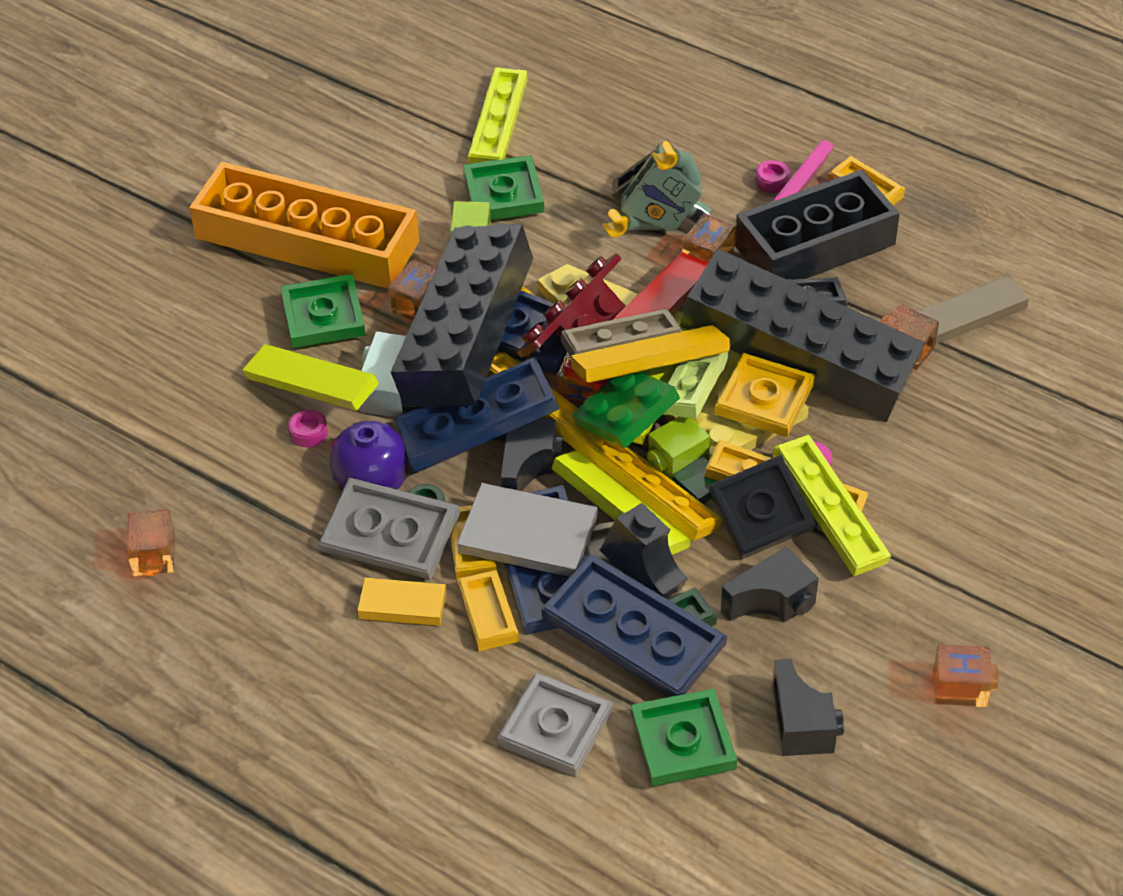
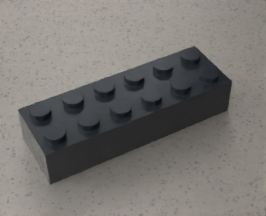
M501 223L492 226L474 227L466 225L453 229L390 372L404 407L476 405L533 261V255L522 224L507 225Z
M718 248L688 295L679 325L686 330L714 325L729 338L730 350L740 355L746 353L814 374L815 381L812 388L886 422L911 376L925 342Z

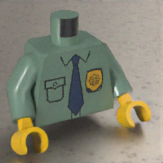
M664 141L662 145L659 144L621 195V211L624 213L619 214L615 209H611L608 212L612 222L603 223L602 226L610 237H620L626 230L666 229L668 231H675L685 217L699 226L705 223L710 215L711 207L699 201L702 195V175L692 154L672 148L668 141Z

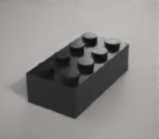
M861 169L737 214L735 247L748 263L786 280L805 279L896 245L900 213Z

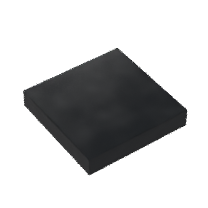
M782 455L708 485V491L742 560L816 527V523Z

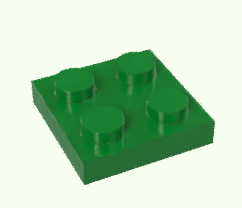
M532 155L463 165L470 202H490L491 220L545 212L544 199Z
M353 274L280 286L292 348L366 336Z
M635 372L611 378L597 393L586 399L584 404L572 416L579 427L625 449L676 403L680 396L675 386L645 373Z
M715 689L631 705V718L652 787L737 769V757Z

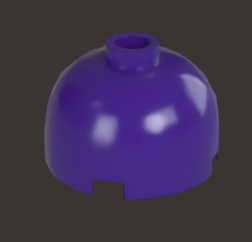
M361 421L345 428L333 443L330 458L331 473L333 479L339 483V488L342 491L349 477L398 489L408 477L409 457L402 437L389 425L379 421Z

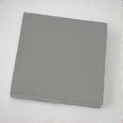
M535 673L498 735V746L576 777L613 711V702L542 674Z

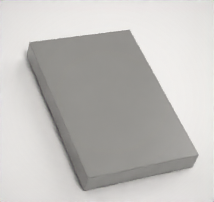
M349 477L319 540L318 546L323 552L431 580L461 512L459 506Z
M481 483L457 544L458 553L570 577L580 566L597 519V507Z

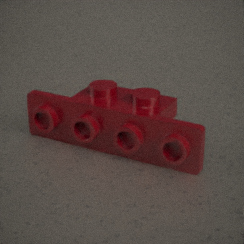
M616 253L606 260L600 256L587 267L585 271L589 275L586 279L580 278L564 292L568 298L563 303L560 300L557 301L543 314L547 320L542 325L537 323L522 336L525 343L516 352L521 358L538 349L554 331L561 338V333L564 330L613 320L626 307L603 280L622 259L619 254Z

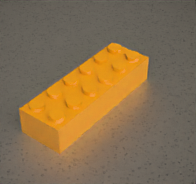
M222 161L189 207L195 239L337 276L353 274L354 280L387 289H392L419 243L417 210Z

